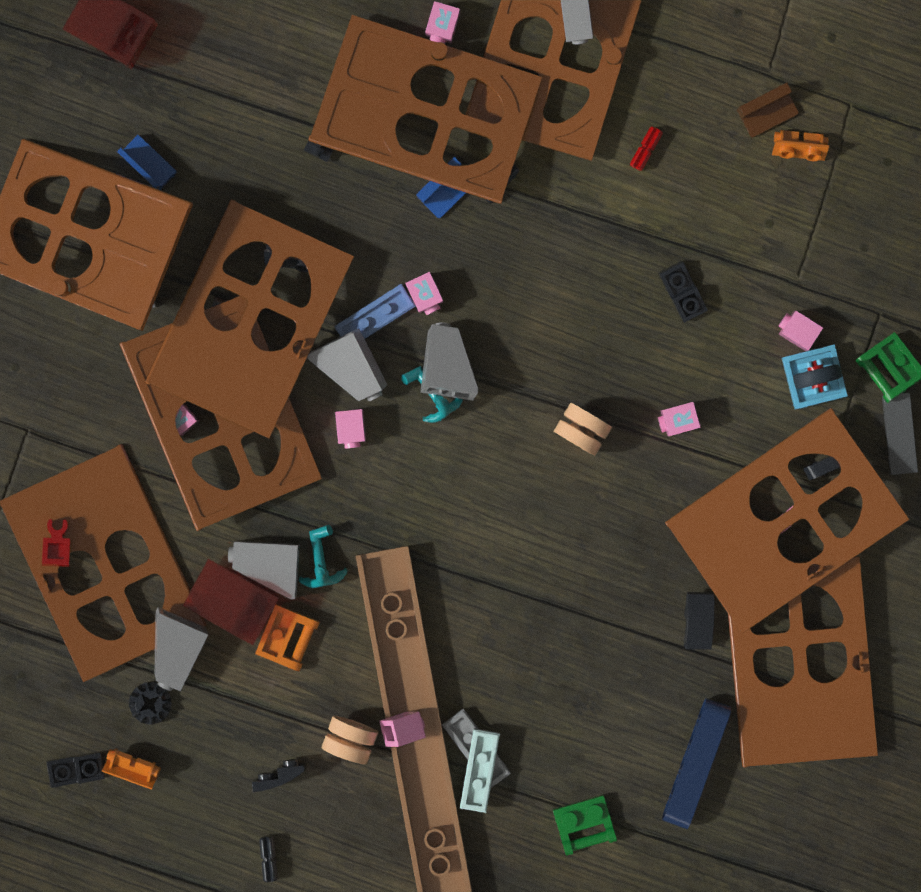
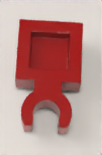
M49 519L47 529L51 538L43 537L42 566L69 567L70 538H63V535L68 530L67 520H63V527L60 530H55L52 527V519Z

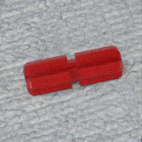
M653 126L649 128L641 143L642 147L638 148L630 162L631 167L638 171L643 170L652 154L650 153L651 150L654 151L663 134L661 130Z

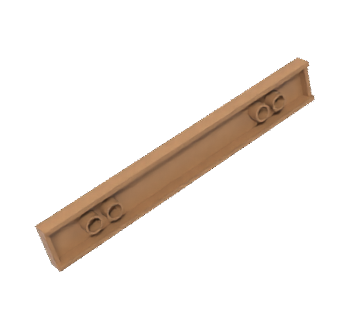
M409 546L356 555L385 718L404 712H419L425 724L424 733L426 738L399 747H391L417 892H472Z

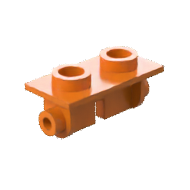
M780 130V132L774 133L775 144L772 155L785 159L794 157L807 159L808 161H825L829 149L828 137H823V134L804 132L803 141H799V132Z
M117 748L109 750L102 772L152 790L161 770L160 767L156 766L155 762L151 763L140 758H132V755L118 751L119 749Z

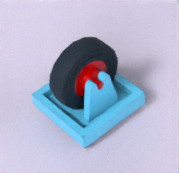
M835 344L782 358L794 409L847 397Z

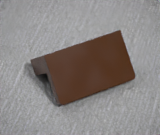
M788 83L755 98L737 109L750 137L753 138L798 114V110L790 97L792 91Z

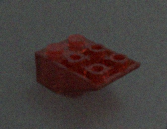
M79 0L62 30L132 70L158 23L150 16L121 0Z
M208 558L183 606L236 637L254 645L279 596Z

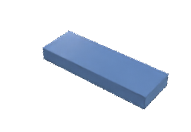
M400 284L334 327L340 336H344L359 328L364 339H366L416 306L403 285Z

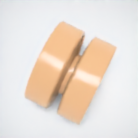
M570 403L564 416L571 420L572 423L560 420L553 432L596 456L602 444L594 438V435L606 439L612 427Z
M332 716L328 729L336 735L327 734L321 748L345 760L367 764L372 751L362 744L374 745L378 731L348 718Z

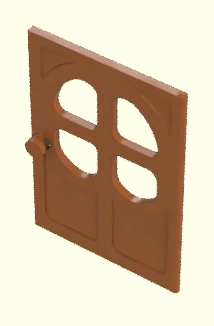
M501 0L483 58L533 71L542 77L522 141L589 161L593 160L642 0H589L593 35L598 39L603 50L599 67L593 73L569 68L560 63V57L566 41L561 0ZM538 17L546 20L551 25L553 35L547 55L544 58L540 59L515 52L510 48L513 30L524 19ZM476 79L466 115L496 124L504 116L503 105L496 93L488 85ZM555 80H563L586 87L590 92L589 99L584 107L576 115L562 123H550L543 116L549 92Z
M352 15L317 119L309 136V141L502 204L503 195L542 77L446 46L442 42H434ZM427 66H438L453 73L455 78L444 106L421 101L413 95L410 84L418 71ZM470 80H480L496 93L504 108V116L500 122L492 124L460 112L459 107L467 83ZM416 114L435 120L438 123V129L428 154L418 155L406 151L398 143L395 129L398 121L405 115ZM455 128L487 137L492 142L493 149L490 155L477 163L466 166H452L443 160L451 131Z
M22 139L0 194V274L143 331L193 203L32 141ZM62 176L69 179L70 186L59 213L55 215L28 204L27 194L34 184L50 177ZM90 187L104 191L109 198L111 207L108 221L101 228L94 230L76 224L74 221V215L83 192ZM22 218L47 226L51 231L41 260L36 264H32L25 259L14 239V227ZM69 236L87 242L93 253L92 262L88 269L75 278L64 277L55 271V263L64 240ZM67 283L70 284V287H71V291H70V292L68 291V284H67Z
M230 200L145 383L154 385L270 439L354 256L243 206L235 200ZM253 242H263L272 249V255L257 285H249L227 275L223 271L225 261L237 249ZM290 257L298 258L304 262L311 279L310 301L302 308L277 298L271 293L272 286L284 261ZM216 287L227 289L248 300V307L242 320L233 330H218L206 318L205 303L210 292ZM263 309H270L295 321L296 331L285 348L278 351H264L254 344L251 332Z
M239 296L206 309V318L218 330H233L241 322L248 307V300ZM256 321L251 332L252 340L259 349L269 351L258 321ZM173 323L120 343L196 531H200L206 526L322 479L289 398L275 426L280 433L281 440L278 461L272 472L265 476H257L253 473L241 444V439L254 431L214 414L219 430L195 442L186 443L181 439L175 424L176 414L186 400L154 385L145 383ZM218 446H226L239 473V484L231 490H221L208 484L194 470L192 466L193 458Z
M830 408L667 520L665 524L671 529L743 634L907 522L909 518L835 415L833 408ZM807 454H822L835 458L841 466L840 475L813 494H806L788 469L791 460ZM769 476H775L792 497L794 505L777 519L769 522L762 521L751 510L750 494L754 486ZM854 487L862 496L861 514L853 530L846 537L837 538L819 514V507L845 488ZM800 519H806L823 542L824 549L821 554L807 563H794L780 553L778 538L785 529Z
M119 444L105 453L0 501L3 512L83 682L155 649V622L141 624L137 620L125 594L126 586L144 577L158 574L163 579L165 599L162 609L203 627L207 625L123 444ZM49 519H52V527L55 530H60L63 527V520H67L68 530L63 535V538H70V553L85 551L92 555L102 575L101 583L72 596L66 593L58 575L60 566H42L43 537L51 538L47 529ZM129 530L142 536L149 549L150 557L147 562L124 573H117L105 550L106 541L114 532ZM110 596L126 627L124 635L117 640H107L94 635L78 620V609L99 598Z
M859 556L854 557L813 585L827 591L839 605L843 615V623L837 628L806 629L803 623L801 594L788 602L790 628L786 632L754 634L751 629H748L742 634L728 614L742 767L878 756ZM800 561V562H794V563H799V564H800V563H807V562H809V561ZM828 642L843 643L847 654L845 671L838 678L830 682H819L813 679L808 672L807 646ZM788 646L792 649L794 674L792 679L783 686H771L758 679L754 672V652L760 648Z

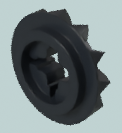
M142 683L130 695V711L132 716L140 721V723L151 725L159 723L168 716L171 710L170 694L166 689L160 687L158 683ZM145 697L149 699L159 697L154 704L156 712L151 708L141 710L146 703Z

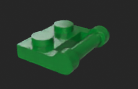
M895 332L856 359L859 367H863L882 391L884 394L883 398L887 403L896 399L900 394L921 380V365ZM877 356L899 385L892 388L871 360Z
M603 794L553 809L566 856L574 854L573 851L607 841L609 843L617 841ZM604 823L606 831L572 841L569 839V833Z

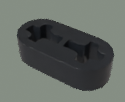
M827 456L804 467L803 470L809 481L841 466L835 458Z

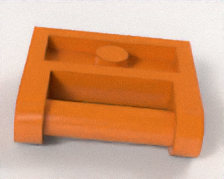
M275 604L255 654L293 670L300 671L303 665L301 661L314 629L317 630L320 622ZM298 622L303 624L304 628L292 657L288 658L284 656V653Z

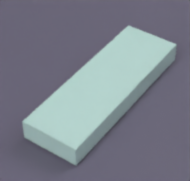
M473 729L460 804L461 809L486 813L500 733Z

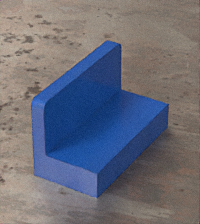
M139 135L124 149L120 148L117 151L158 190H161L177 173Z
M455 157L447 163L452 166H462ZM429 181L416 196L440 219L466 192Z

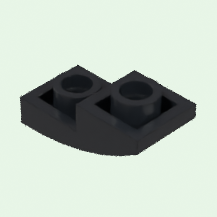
M683 261L658 272L684 323L708 311Z
M687 592L684 613L686 627L683 645L685 649L712 650L714 593Z
M100 752L46 761L51 788L105 779L104 772H102L103 765Z
M288 759L283 761V765L278 766V776H274V772L258 774V778H254L252 781L253 792L272 789L291 781L305 771L306 762L299 763V759Z

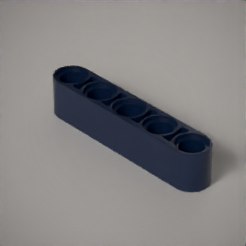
M705 698L662 816L663 821L685 829L689 828L727 725L731 706Z

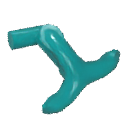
M419 366L401 376L402 382L407 385L418 379L422 384L423 368ZM429 394L436 404L438 412L423 417V421L428 423L441 421L458 409L463 399L454 398L449 403L441 395Z
M326 525L309 531L316 579L302 578L300 576L298 581L310 588L337 584L348 572L344 568L342 571H337L336 574L329 576L321 538L332 535L333 529L330 525Z

